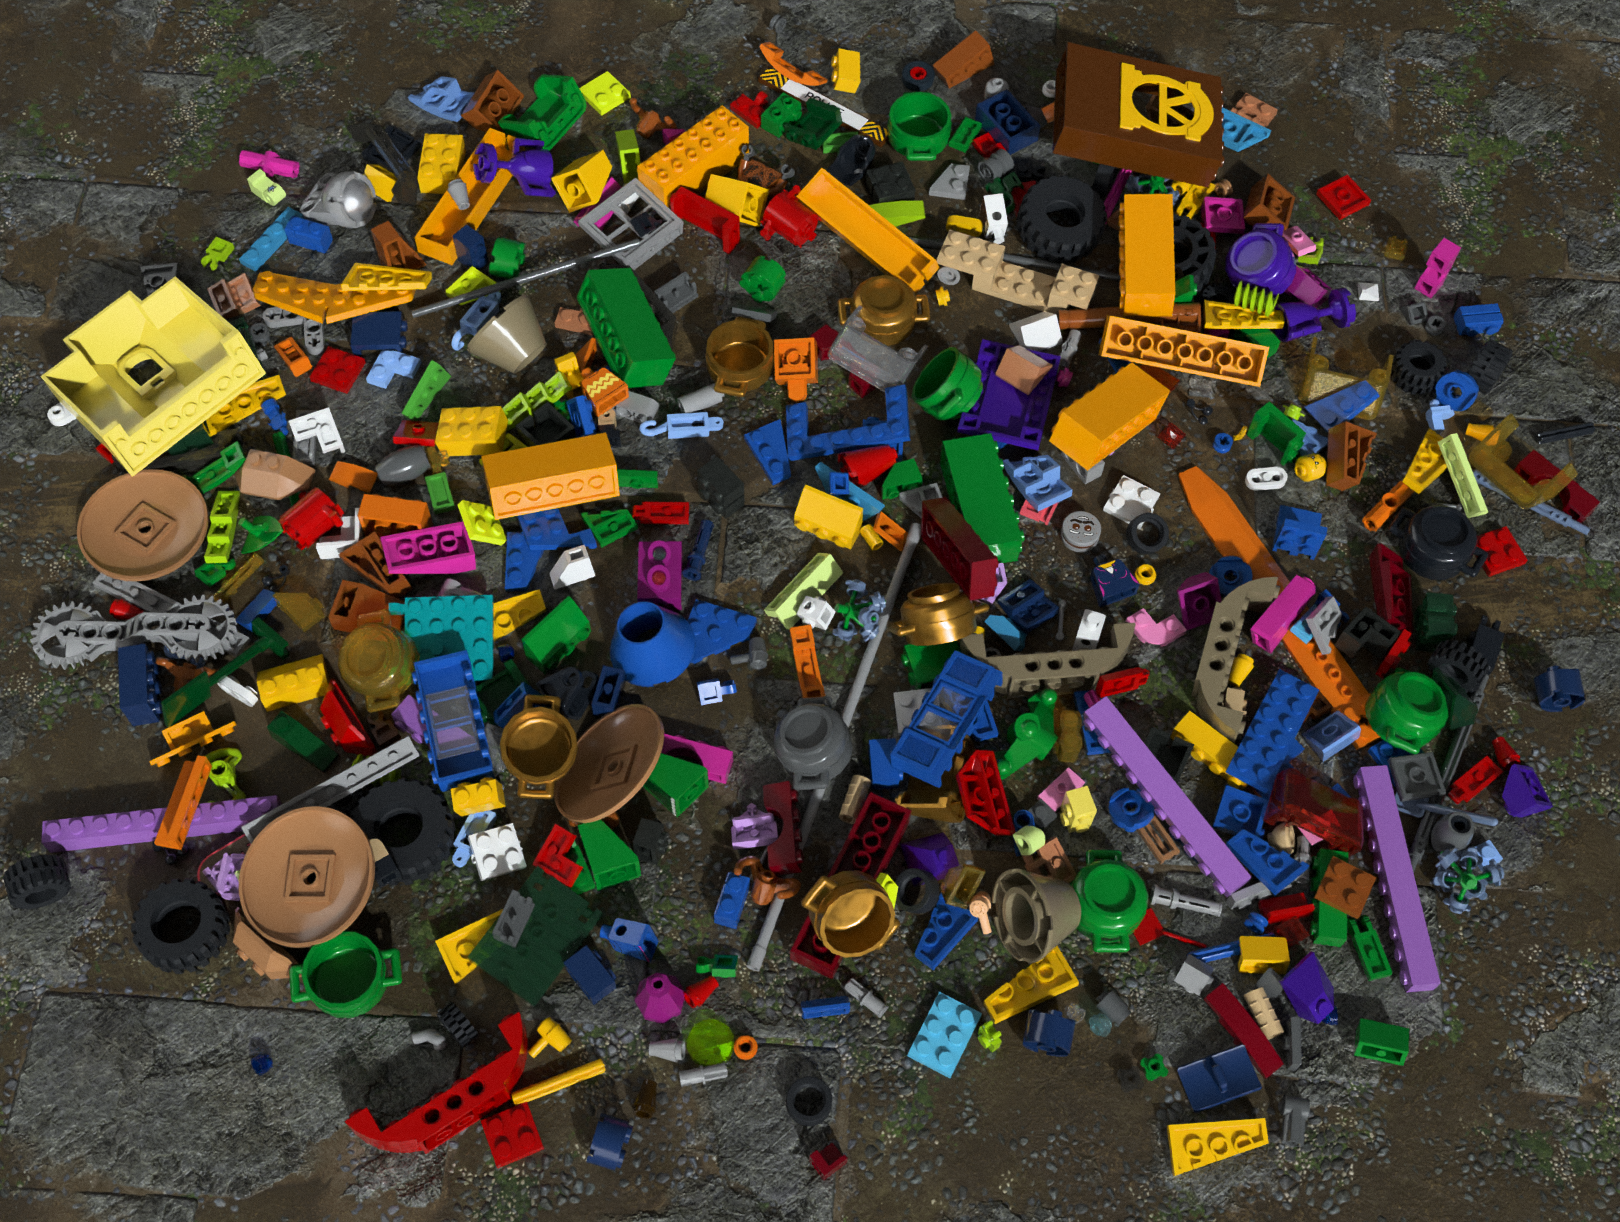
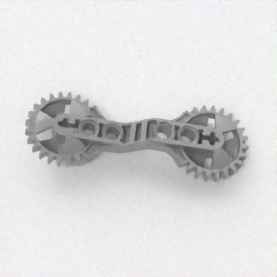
M203 594L200 600H197L196 596L193 595L190 602L184 598V605L176 602L162 613L142 612L125 622L107 621L97 610L93 611L91 606L85 608L84 604L80 603L76 607L74 601H72L69 607L62 602L61 608L58 609L56 605H53L54 611L45 610L47 616H38L40 623H33L36 630L30 632L33 637L30 641L33 645V650L37 653L40 660H44L46 665L52 662L54 668L61 664L64 670H66L68 664H71L72 668L75 669L78 662L82 666L85 665L84 659L92 662L105 651H118L119 647L139 645L143 642H160L172 654L176 653L178 658L185 655V659L188 662L194 657L195 662L198 663L200 657H203L204 661L207 662L210 655L216 659L217 652L225 654L223 647L231 648L229 641H235L234 633H237L235 626L237 621L234 618L233 610H230L228 604L223 605L222 599L215 602L214 596H211L206 600ZM220 615L226 617L223 623L217 627H211L210 618ZM182 626L181 628L174 630L175 627ZM56 635L61 645L43 649L42 643Z

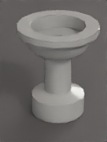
M943 266L938 270L937 276L944 284L955 285L960 281L958 270Z

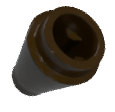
M643 1080L632 1105L635 1116L650 1119L656 1112L657 1083L655 1081Z

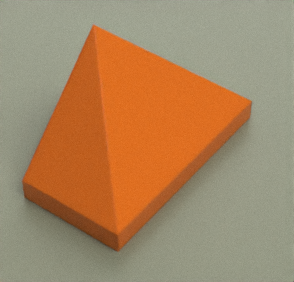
M591 338L575 354L581 373L584 369L591 368L597 352L595 338Z
M880 511L877 513L873 530L899 551H903L908 532Z

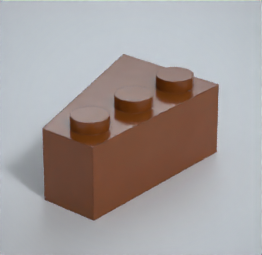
M1347 421L1328 429L1327 486L1343 491L1360 484L1367 464L1365 459L1367 454L1371 452L1372 448L1370 445L1372 439L1376 438L1377 433Z

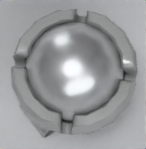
M358 172L326 173L319 179L306 197L300 211L307 220L320 224L339 225L345 228L363 227L373 218L376 211V203H373V198L376 197L375 189L371 181L365 175Z

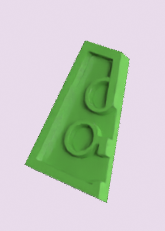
M431 360L402 411V414L407 419L417 421L450 379L451 375L439 363Z

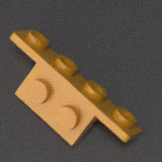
M205 711L198 713L163 730L162 733L171 751L149 762L151 766L157 764L158 767H161L171 762L169 758L176 754L179 757L192 752L191 747L200 744L202 747L213 742L212 737L221 734L223 737L234 732L233 727L237 723L233 721L214 730Z

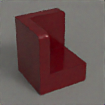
M830 1143L820 1152L816 1150L809 1155V1162L823 1181L847 1164L848 1161L845 1154L842 1156L833 1143Z

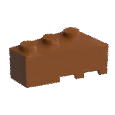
M975 30L934 63L933 68L936 76L948 88H951L995 63L989 43Z
M389 221L371 229L381 266L418 270L427 265L416 249Z
M375 531L338 554L346 566L388 595L400 598L413 589L404 574H389L381 540Z

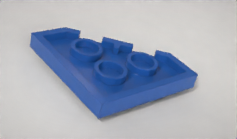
M696 599L687 620L691 625L696 642L695 653L690 663L696 664L703 661V658L709 655H716L730 649V646L750 640L757 623V617Z

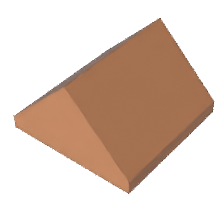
M1018 345L1007 348L996 371V376L1029 395L1052 368V364Z

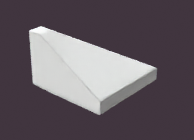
M1358 282L1359 300L1379 301L1378 284Z

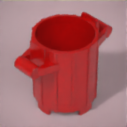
M795 185L790 192L783 189L784 192L775 195L767 205L763 214V221L760 220V223L764 226L760 231V235L764 240H770L771 236L776 232L801 248V245L807 240L812 242L817 236L814 231L818 220L821 222V218L798 201L796 196L802 190L798 185Z
M316 487L308 493H300V500L285 511L278 520L284 529L283 533L286 532L294 541L299 542L296 547L300 550H303L305 547L309 548L334 525L336 527L343 525L342 515L344 512L339 504L335 505L324 492Z

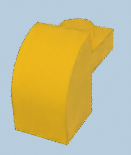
M570 352L554 359L557 369L555 372L560 371L564 373L572 386V389L566 393L568 399L583 395L581 382L584 379L581 376L575 354Z

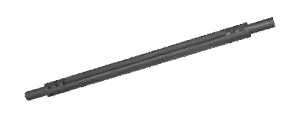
M1486 674L1480 687L1470 693L1441 768L1440 775L1446 794L1485 694L1483 692L1489 679L1488 674ZM1446 794L1444 796L1431 797L1428 803L1442 805ZM1427 810L1424 812L1409 851L1413 873L1418 861L1422 859L1438 814Z

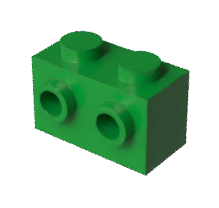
M783 92L761 114V128L780 138L785 133L784 125L786 123L792 125L801 118V102Z
M1360 1018L1355 1032L1354 1056L1403 1066L1409 1052V1028Z

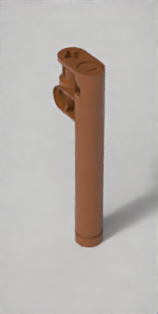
M1200 302L1175 303L1172 316L1123 317V309H1120V306L1088 308L1087 310L1082 308L1059 310L1060 330L1067 328L1105 327L1106 318L1109 315L1201 333Z

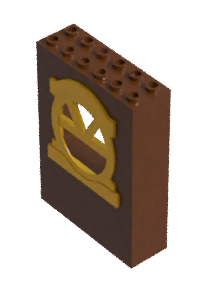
M1068 42L1056 69L1052 153L1208 188L1211 181L1215 180L1217 170L1223 166L1225 156L1222 155L1224 141H1222L1224 127H1222L1224 119L1222 107L1224 100L1221 96L1223 93L1221 77ZM1134 90L1159 96V124L1148 120L1135 108L1132 101ZM1192 103L1194 117L1190 121L1170 107ZM1167 113L1184 125L1168 127Z

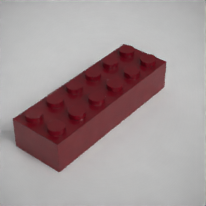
M946 497L922 501L921 539L970 601L993 597L995 595V587H997V556L990 551L989 547L985 545L980 536L975 533L971 525L965 521L962 514L955 509V506Z

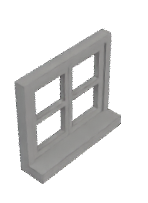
M634 178L578 220V225L602 248L606 249L615 246L616 244L611 240L628 227L639 236L630 223L634 217L630 218L618 206L636 193L648 206L634 217L644 212L648 213L652 209L656 210L666 222L651 234L643 236L641 238L642 241H640L641 246L632 248L626 253L620 252L611 255L621 264V268H631L632 271L682 234L684 223L637 178ZM612 211L625 224L609 236H606L594 223Z

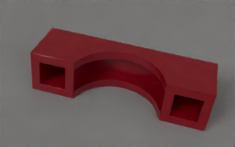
M826 324L809 336V338H815L817 342V354L821 361L836 359L848 365L851 370L848 386L861 398L880 386L881 374L878 368L868 363L866 358L856 352L848 341L843 340L835 329H831Z
M1532 450L1521 460L1512 473L1513 476L1527 487L1542 485L1554 490L1561 498L1562 512L1571 515L1572 519L1580 523L1589 517L1600 503L1592 494L1588 493L1576 481L1569 478L1561 469L1554 466L1535 450Z
M790 781L764 785L765 808L768 813L773 814V817L783 820L781 835L775 842L767 846L769 868L776 877L802 872L801 863H804V855L799 846V843L802 842V833L800 828L798 829V822L801 821L799 809L796 808V802H799L798 791L793 789Z

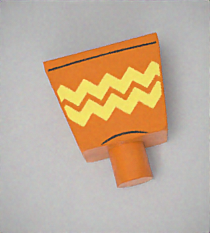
M588 367L582 371L581 376L584 379L581 382L582 393L587 397V400L591 401L592 410L597 417L629 397L628 385L608 369L601 368L594 372Z

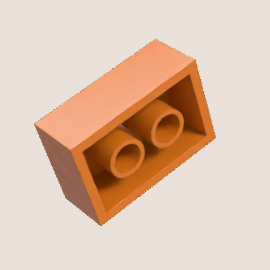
M379 494L363 495L357 516L365 537L374 531L380 538L382 536L433 527L427 502L417 499L405 500L400 497H384Z

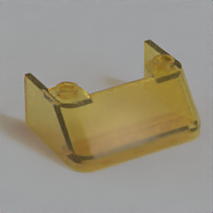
M1313 337L1305 357L1298 393L1299 401L1307 406L1366 380L1378 392L1380 397L1355 417L1365 420L1375 419L1380 411L1388 387L1394 355H1389L1383 369L1372 370L1368 379L1328 370V359L1322 355L1315 354L1317 337Z
M1510 413L1471 451L1469 461L1475 469L1518 506L1529 509L1553 499L1578 473L1569 462L1552 480H1541L1533 487L1510 468L1505 461L1511 456L1512 448L1505 439L1519 426L1514 415Z

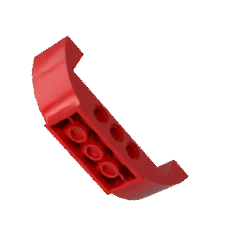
M520 1012L508 1014L501 1020L502 1023L498 1024L503 1038L511 1050L499 1053L494 1058L495 1060L487 1066L483 1064L477 1067L471 1076L466 1079H458L451 1085L452 1088L444 1093L438 1092L429 1099L430 1102L422 1107L419 1105L412 1108L407 1113L408 1115L400 1121L396 1119L387 1124L384 1131L367 1107L353 1111L349 1118L345 1120V1123L360 1139L381 1150L394 1153L424 1151L427 1154L511 1100L510 1094L521 1078L528 1054L526 1026Z

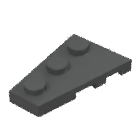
M178 263L140 267L144 276V285L147 288V297L173 277L179 279L181 267Z

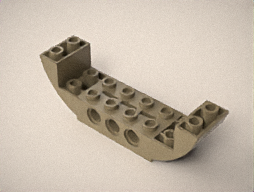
M1266 577L1249 581L1230 592L1221 603L1216 602L1191 696L1196 698L1197 708L1202 720L1234 744L1235 742L1240 743L1246 723V721L1242 720L1244 712L1222 707V702L1246 610L1263 614L1279 594L1280 586L1276 585L1278 577Z
M1125 621L1113 624L1107 646L1093 650L1081 648L1077 651L1058 650L1052 653L1039 651L1034 654L1024 655L1023 653H1015L1012 656L992 655L986 657L983 634L976 633L960 639L959 647L961 653L986 663L1003 673V684L1001 687L996 685L994 691L1007 695V699L1032 697L1046 688L1054 689L1057 695L1074 694L1077 691L1095 690L1101 675L1114 673L1119 669L1128 651L1136 624Z

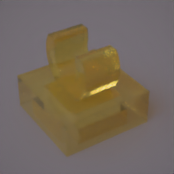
M1397 236L1389 237L1384 256L1403 261L1408 245L1407 239H1396Z
M435 446L426 448L427 458L431 464L430 468L433 475L441 473V466L444 467L450 464L447 450L437 453Z

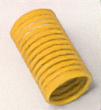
M867 524L860 529L859 533L872 550H877L883 545L882 539L873 530L871 524Z

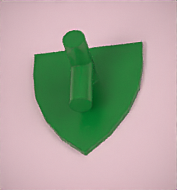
M271 516L255 517L253 523L244 517L241 518L239 525L249 531L241 553L255 552L270 544L284 531L282 525L276 518Z

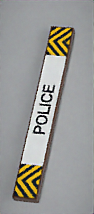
M769 66L758 77L759 83L780 94L786 93L800 101L801 105L806 108V101L809 98L840 108L843 121L840 126L851 132L858 131V134L868 136L879 147H882L889 139L887 128L803 84L788 79Z

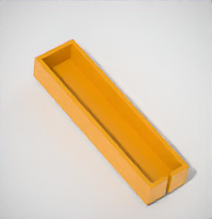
M489 128L480 143L492 144L497 152V160L509 161L512 158L513 141L516 137L508 135L506 142L505 133ZM519 146V153L525 151L524 146ZM474 150L455 178L461 179L466 183L470 206L465 210H460L447 189L414 237L418 253L453 265L457 259L453 235L466 224L475 231L477 230L511 179L512 175L509 170L497 168L496 175L491 183H481V180H476L473 164H478L479 155L475 154Z
M821 168L796 196L800 203L818 214L824 225L885 275L893 276L906 282L914 290L915 295L925 285L923 280L928 281L939 269L936 259L825 169Z

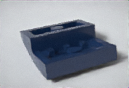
M1031 579L998 599V603L1004 612L1026 634L1059 613V607L1044 596V589Z

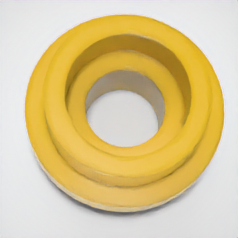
M942 286L939 290H935L939 306H948L947 301H950L948 289L944 290Z
M1144 564L1136 569L1135 578L1142 585H1150L1156 579V572L1151 565Z

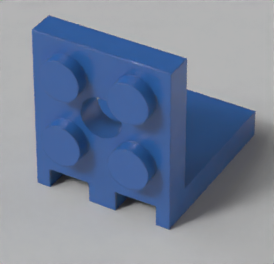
M1280 505L1272 551L1276 552L1277 549L1289 551V555L1297 556L1300 553L1309 555L1310 559L1314 560L1327 535L1328 528L1320 526L1322 514Z

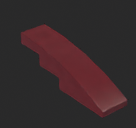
M1224 983L1204 998V1001L1219 1016L1220 1019L1218 1021L1234 1038L1233 1043L1235 1045L1244 1044L1252 1065L1265 1079L1284 1064L1256 1022Z

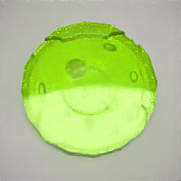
M706 1019L695 1024L689 1032L687 1051L691 1059L699 1066L706 1067L726 1063L732 1056L734 1035L725 1023L719 1022L716 1019Z

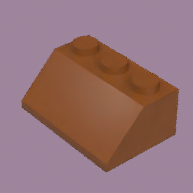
M496 70L485 76L461 116L474 129L487 132L489 128L503 132L498 121L505 114L513 115L524 95L499 70Z
M1266 174L1251 187L1243 218L1250 226H1254L1256 223H1281L1284 225L1283 231L1288 229L1295 197L1272 176Z

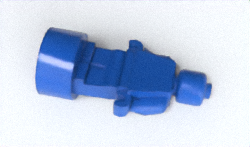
M276 399L264 401L261 404V408L264 414L268 415L271 423H268V425L275 431L279 430L285 436L288 435L286 413H280V407Z

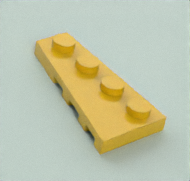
M354 263L341 286L342 291L426 289L432 279V274L430 271Z
M1204 300L1203 303L1204 329H1283L1284 313L1281 310H1273L1267 317L1265 316V310L1258 314L1257 308L1252 312L1250 311V306L1243 309L1242 305L1235 306L1230 303Z
M276 375L254 382L210 416L206 423L211 436L262 409L261 404L268 399L278 400L285 396L286 393L280 376Z
M1430 428L1425 434L1402 481L1418 494L1447 469L1438 442L1444 438Z
M540 589L494 603V642L546 612Z
M503 909L435 941L455 985L505 945V943L495 940L492 933ZM529 918L525 927L532 923L531 918Z
M1056 946L1042 960L1032 963L1025 970L1022 969L1016 974L1014 979L1009 983L1006 982L987 997L983 1005L994 1024H997L1078 986L1079 981L1059 947Z
M1265 1118L1167 1125L1173 1176L1269 1143Z

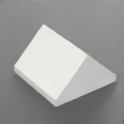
M1042 312L1009 324L1019 344L1025 349L1040 352L1063 342L1056 314Z

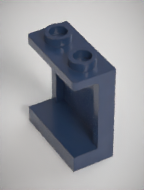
M369 312L353 317L350 345L353 355L362 357L363 350L396 349L398 352L403 353V348L407 346L404 332L408 330L407 320L403 319L402 312Z

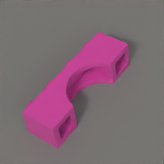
M664 732L662 754L672 757L685 756L692 758L708 770V780L726 784L733 763V751L724 746L714 747L701 740L695 742L687 740L686 737L681 735L672 736Z

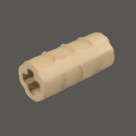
M853 775L841 807L840 820L849 824L855 823L868 795L871 784L870 779L861 775Z
M1261 987L1245 994L1244 998L1254 1017L1253 1019H1255L1266 1038L1270 1040L1283 1034L1284 1030L1280 1020L1277 1018L1275 1009L1272 1007L1264 988Z

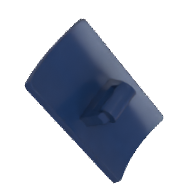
M1244 1044L1233 1046L1177 1067L1180 1080L1195 1113L1262 1089Z

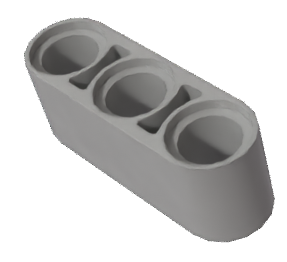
M628 391L629 397L612 408L618 416L643 423L647 420H653L659 404L652 398Z

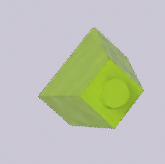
M634 129L615 132L624 184L629 183L634 178L638 179L637 166L641 164Z

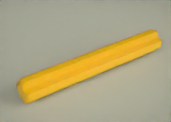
M598 1059L517 1090L511 1094L513 1103L517 1106L602 1074L606 1071L602 1059Z

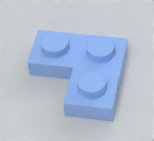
M383 349L366 378L367 383L386 389L394 373L413 379L421 365V360L398 351Z

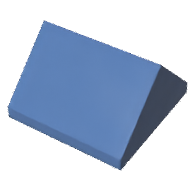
M1337 710L1304 732L1302 736L1319 759L1324 762L1360 737L1361 728L1357 723Z

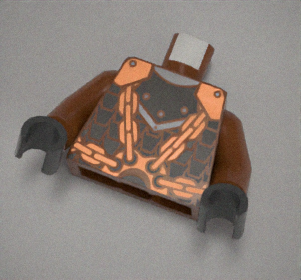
M743 145L742 153L744 158L741 159L737 180L769 189L767 200L773 199L775 195L783 192L788 183L787 179L795 174L794 169L791 168L786 173L789 165L784 164L781 167L782 173L754 159L749 161V158L755 153L754 148L751 147V151L746 153L747 145Z

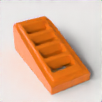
M292 337L274 346L295 377L312 369L308 357Z

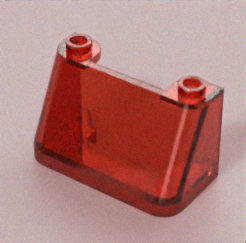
M1288 768L1277 774L1263 819L1264 822L1274 826L1276 821L1285 822L1284 826L1288 828L1295 825L1330 842L1329 848L1335 851L1348 852V857L1362 850L1364 843L1363 806L1357 799L1349 798L1300 774L1298 770Z

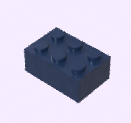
M1008 89L977 104L975 121L982 123L983 130L986 133L989 132L996 143L1001 142L1010 155L1038 141L1040 124Z
M146 644L119 647L120 709L132 726L160 722V714L163 713L161 700H159V694L162 693V685L160 680H158V674H161V666L155 663L153 651H150Z

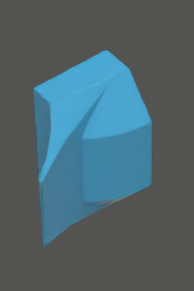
M989 615L984 621L1014 651L1021 652L1025 648V640L1028 634L1023 632L1010 618Z

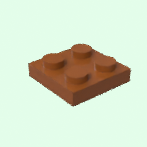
M1333 856L1314 898L1358 919L1376 877Z

